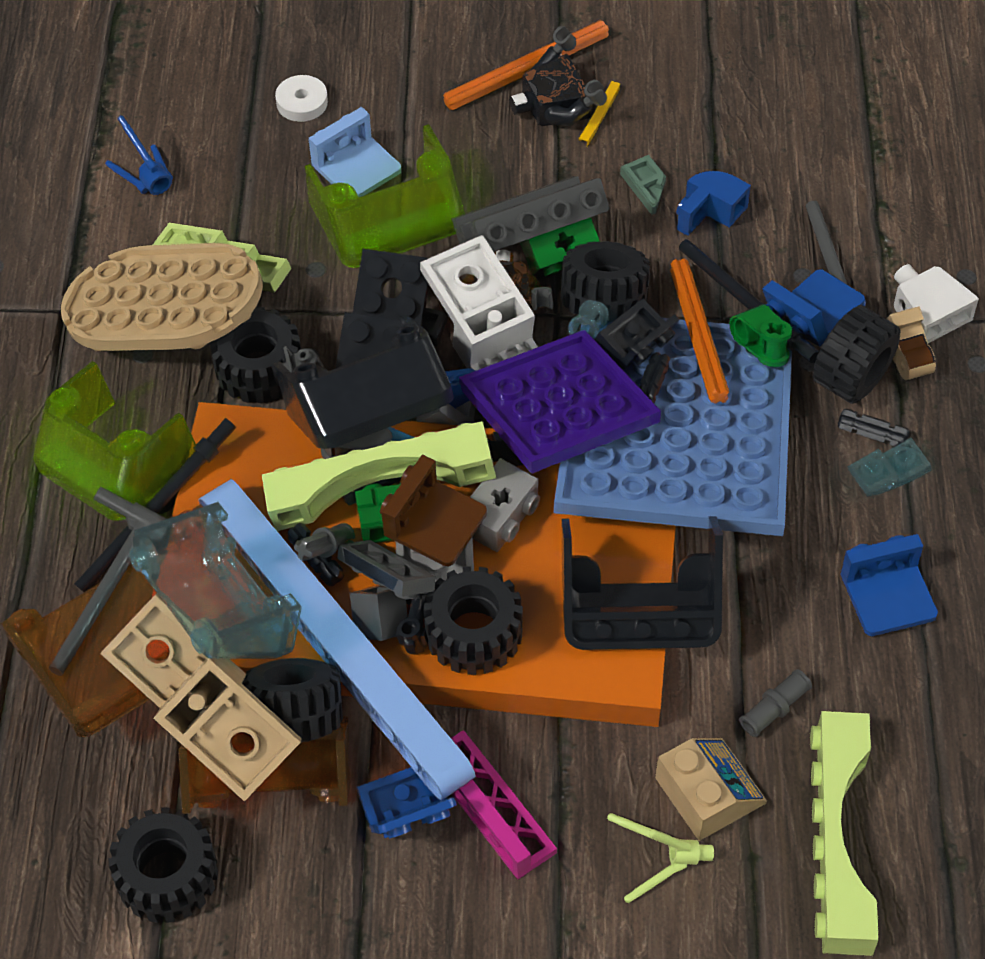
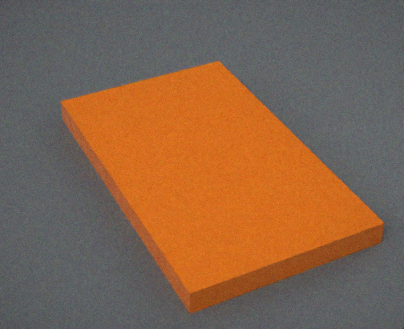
M199 402L185 462L195 452L193 447L202 437L207 439L225 418L231 421L236 426V429L219 446V453L210 463L206 461L177 493L153 596L159 593L244 673L258 665L279 659L306 658L325 662L210 523L202 511L198 500L200 497L232 479L274 527L267 512L262 474L274 472L278 468H290L323 458L321 448L316 447L288 416L287 410ZM404 421L391 427L410 436L419 437L427 432H439L455 428L459 425ZM485 428L487 438L492 441L495 430L493 428ZM332 448V454H333L334 456H335V448ZM560 463L532 474L524 465L517 466V468L538 478L540 502L537 509L531 516L526 514L520 522V528L515 538L510 543L505 542L498 552L473 540L474 571H479V567L488 568V574L491 575L497 571L503 574V582L510 580L515 585V592L520 594L521 606H523L521 644H517V652L514 657L507 656V664L501 668L497 664L493 665V672L484 674L483 669L476 670V675H468L467 669H461L457 673L451 670L450 663L445 666L439 663L437 654L432 655L430 652L429 644H427L423 652L414 655L407 653L404 645L399 644L397 637L383 641L369 640L422 704L659 727L666 648L581 650L570 645L565 637L561 519H569L572 555H584L594 559L600 568L601 584L671 583L676 526L553 513ZM401 480L392 485L400 484ZM437 480L468 497L473 494L481 483L458 487L448 482ZM342 497L325 509L313 523L305 524L312 532L310 534L312 536L313 532L318 528H332L338 524L346 523L353 528L355 538L350 540L354 542L362 541L356 503L347 505ZM290 528L277 531L298 556V552L294 550V546L288 540L289 535L287 532ZM394 540L377 543L396 554V542ZM338 550L332 555L331 560H336L343 568L344 577L334 586L326 585L320 577L321 573H316L307 561H302L353 621L350 593L376 586L377 584L373 583V579L362 573L354 572L352 567L338 560ZM406 604L407 614L409 615L410 605ZM478 612L466 613L454 620L457 625L467 629L482 628L493 621L491 617ZM153 640L149 642L148 653L153 659L162 661L169 657L170 650L164 641ZM340 681L341 696L353 697Z

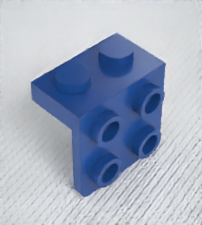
M824 270L813 272L792 292L773 280L762 288L767 301L766 305L783 321L796 326L805 334V338L819 347L846 313L858 305H866L863 294Z
M918 534L906 537L897 535L885 542L872 545L860 544L847 550L845 553L840 575L863 630L868 636H876L933 622L937 617L938 611L918 568L923 550V544Z
M412 767L356 787L371 832L383 833L384 838L389 837V839L412 831L410 823L421 819L422 824H431L451 816L449 808L457 805L455 797H446L444 800H439Z

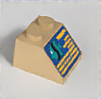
M692 738L658 757L655 778L698 841L758 809L767 802L722 738Z

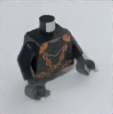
M560 26L553 34L556 45L554 47L550 46L539 61L523 74L522 93L510 96L509 98L514 115L531 111L540 126H573L579 120L590 118L592 104L601 106L607 100V95L603 91L604 86L598 80H592L585 85L568 54H561L563 50L570 51L575 48L576 38L571 33L569 34V30L565 26Z

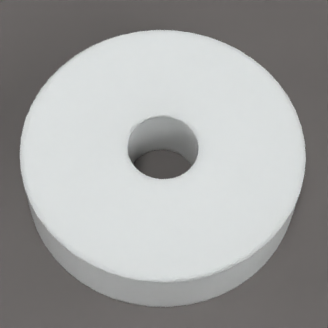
M292 76L280 83L276 89L277 109L283 117L297 122L310 121L323 114L327 108L326 87L322 81L313 76Z

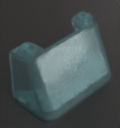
M219 502L134 530L133 548L129 552L133 567L136 571L142 572L190 636L192 645L199 654L202 653L209 659H276L293 651L302 606L291 593L282 597L279 594L267 597L234 555L236 540L233 536L226 538L221 522L228 519V514Z

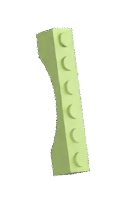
M483 421L464 423L456 428L439 432H427L419 437L402 441H390L381 446L365 450H352L344 455L328 459H315L307 464L290 468L282 467L274 472L262 474L267 512L276 531L294 527L298 523H313L325 509L342 496L380 480L402 477L406 468L409 465L414 466L422 454L436 461L437 480L462 487L496 479Z
M821 711L818 726H812L810 734L811 750H817L818 762H812L811 784L812 786H818L819 798H813L812 822L819 823V835H814L813 860H820V874L815 873L814 898L821 899V912H816L815 938H822V953L873 956L879 940L877 900L863 885L851 865L844 845L841 826L843 798L854 779L866 767L871 751L869 713Z

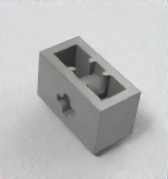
M501 458L494 466L496 479L481 482L470 496V498L484 504L487 508V516L472 536V539L495 552H498L505 542L510 543L515 538L520 528V522L526 514L531 516L540 502L538 478Z

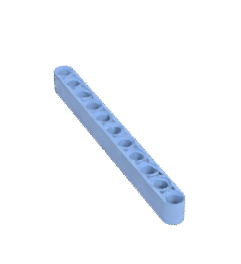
M230 479L198 499L200 507L210 523L327 664L336 667V670L340 673V681L430 791L439 800H444L474 779L476 776L475 771L464 753L308 567L298 558L297 554L240 486Z

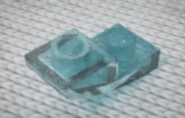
M912 438L907 439L883 454L880 449H877L847 466L848 471L867 497L893 490L932 471L930 462Z

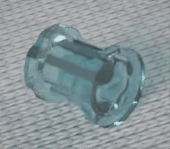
M594 300L585 301L579 307V314L569 322L568 333L572 335L586 330L594 339L600 332V329L608 322L609 311L606 306ZM599 313L600 316H599V318H598L597 321H596V320H595V317H596L597 314ZM582 324V328L578 331L579 326Z

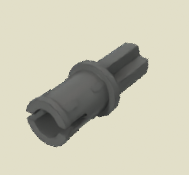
M346 523L338 524L332 528L321 527L316 529L312 536L297 541L294 550L298 552V558L302 561L317 556L331 557L338 550V544L354 542L350 539L355 538L353 528Z

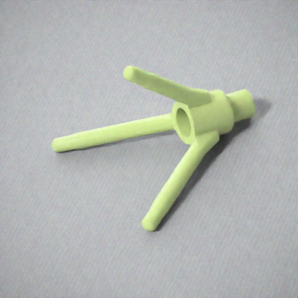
M613 813L607 816L609 821L666 844L669 847L671 865L624 897L626 903L632 902L674 873L685 869L687 864L697 865L699 861H713V845L699 844L698 840L677 839Z

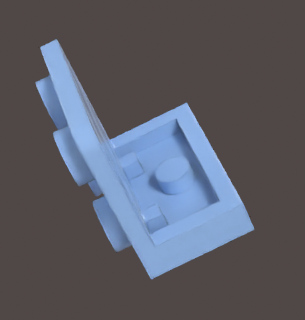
M362 107L343 116L340 120L323 130H319L308 138L312 166L349 201L360 199L401 173V164L371 137L370 114Z

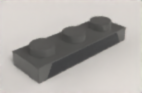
M371 540L338 544V560L352 567L354 572L362 573L373 579L374 584L385 586L395 592V596L402 599H414L418 597V594L434 592L436 576Z

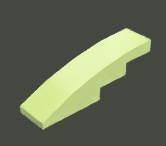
M168 223L153 244L222 243L239 247L245 250L246 255L250 259L255 260L263 280L262 290L274 293L292 269L287 259L260 255L253 244L228 241L221 230Z

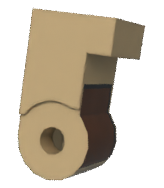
M920 306L890 314L887 320L899 326L901 330L899 345L893 358L901 377L904 380H910L934 373L936 367L935 357L931 347L928 345L921 324L924 318Z

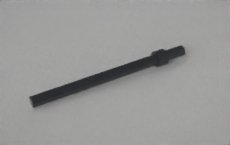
M686 239L681 242L679 250L748 310L764 305L691 241ZM791 325L792 335L788 339L787 348L791 351L796 350L810 363H815L819 351L805 340L803 332L796 326Z
M225 418L207 439L202 437L193 447L195 452L144 507L158 514L206 461L210 463L219 453V446L236 429V426ZM128 525L74 583L85 594L113 563L132 531Z

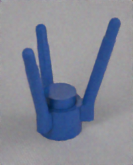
M120 115L118 121L145 162L139 168V179L110 160L106 161V166L135 185L142 194H146L148 191L152 195L164 193L171 186L173 176L168 171L157 146L151 145L150 147L155 159L153 161L124 116Z

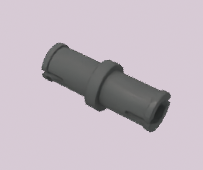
M794 670L774 690L769 688L762 694L763 699L744 716L739 718L741 726L752 737L760 735V732L777 717L783 718L790 712L789 707L804 693L812 689L810 679L801 670Z

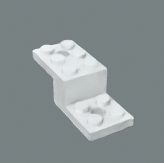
M483 235L420 262V271L454 323L453 347L466 368H473L477 371L538 347L532 338L535 315ZM464 274L474 275L478 281L474 284H464L459 280V277Z

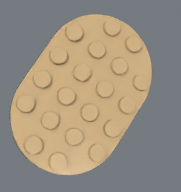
M199 243L132 247L108 255L109 261L99 264L94 270L89 266L79 274L64 294L61 304V316L71 337L79 344L95 351L200 349L207 343L228 334L251 317V313L261 298L263 280L255 260L250 259L246 255L245 250L233 245Z

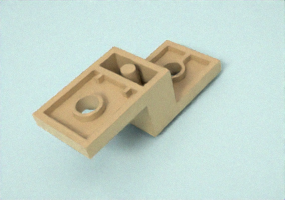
M159 593L152 597L100 653L160 708L153 719L243 801L301 743L302 739L242 684L246 673ZM153 640L164 641L170 650L169 657L162 661L153 659L148 653L149 642ZM239 732L250 734L254 739V748L246 753L235 750L232 745L233 735Z

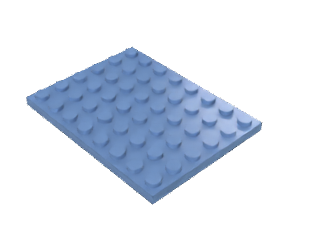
M582 318L580 331L586 330L594 339L600 331L612 322H600ZM680 319L672 329L676 333L674 337L662 348H659L657 344L652 347L653 353L667 354L670 358L668 371L664 375V381L654 403L661 411V422L560 462L553 513L709 529V516H717L720 528L724 531L783 536L786 510L792 351L789 350L790 359L785 365L779 367L766 366L760 363L758 358L745 347L739 345L734 340L729 324L708 322L729 388L728 400L725 403L718 402L714 404L709 400L686 321ZM651 355L641 365L638 366L633 362L623 370L638 387L641 385L640 381L647 365L650 364L649 359Z

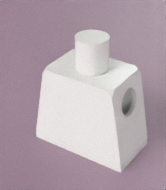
M907 264L895 273L894 279L900 285L897 288L894 308L896 312L920 306L924 318L921 324L928 343L973 320L979 298L942 268L934 266L918 274L910 264Z

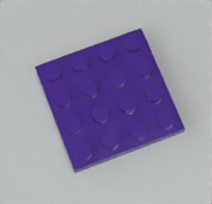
M586 330L459 377L462 392L531 474L661 422L660 409Z

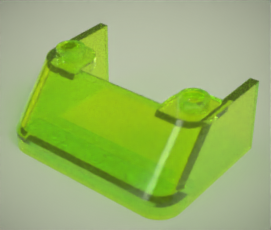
M429 124L423 126L424 153L417 160V172L420 177L359 197L355 189L346 183H334L323 187L312 165L305 166L309 203L338 258L345 266L359 268L363 249L400 254L456 234L451 218L463 215L465 211L450 159Z
M91 361L47 398L33 460L42 475L108 519L120 521L126 519V517L94 500V496L100 486L133 504L137 502L144 506L195 452L193 447L196 443L183 415L180 413L173 416L151 436L142 430L133 429L122 432L112 442H108L87 428L116 404L97 363Z

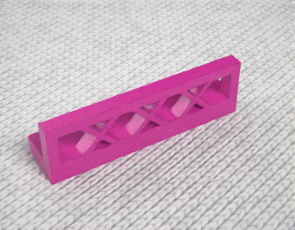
M463 730L451 738L458 747L462 745L471 756L470 763L475 771V777L489 779L494 786L492 796H485L472 779L452 793V795L518 880L557 854V847L467 733ZM475 762L480 767V769L474 768ZM498 791H499V793L502 795L503 798H498V797H497ZM495 806L513 809L517 814L515 826H509L495 809ZM521 821L524 823V825H525L527 828H522V827H520V826H521ZM518 837L534 838L543 849L531 856Z

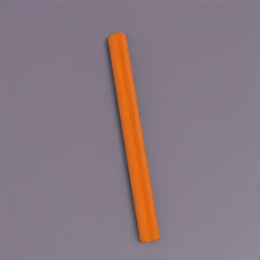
M599 20L571 33L576 38V46L570 51L563 50L561 54L572 55L609 36L608 26L604 21ZM554 41L445 92L443 95L445 105L449 110H455L521 79L523 74L539 61L550 46L554 47L556 45V42Z
M684 258L681 260L674 259L671 262L672 268L670 272L709 400L714 404L718 402L725 403L728 400L729 388L689 262Z

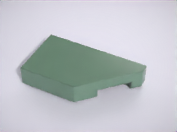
M647 155L621 166L620 175L650 214L653 215L657 211L665 187L666 176L650 155Z

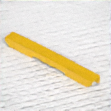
M611 81L605 92L607 95L606 103L596 108L579 137V141L587 142V147L620 90V83Z

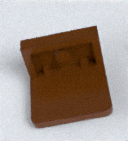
M422 454L414 466L409 465L406 468L399 488L394 494H388L381 505L380 514H382L384 536L448 567L455 563L487 516V508L484 504L438 482L436 461Z

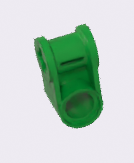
M759 305L730 318V331L734 340L758 358L760 363L770 367H779L788 363L790 352L787 349V342L792 335V327L777 316L767 305Z

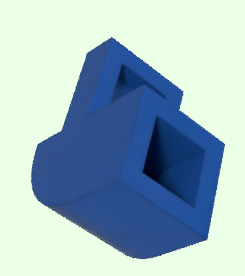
M706 171L691 177L687 181L686 197L681 200L677 207V230L689 236L706 216L730 228L748 208L751 185L731 174L721 171Z

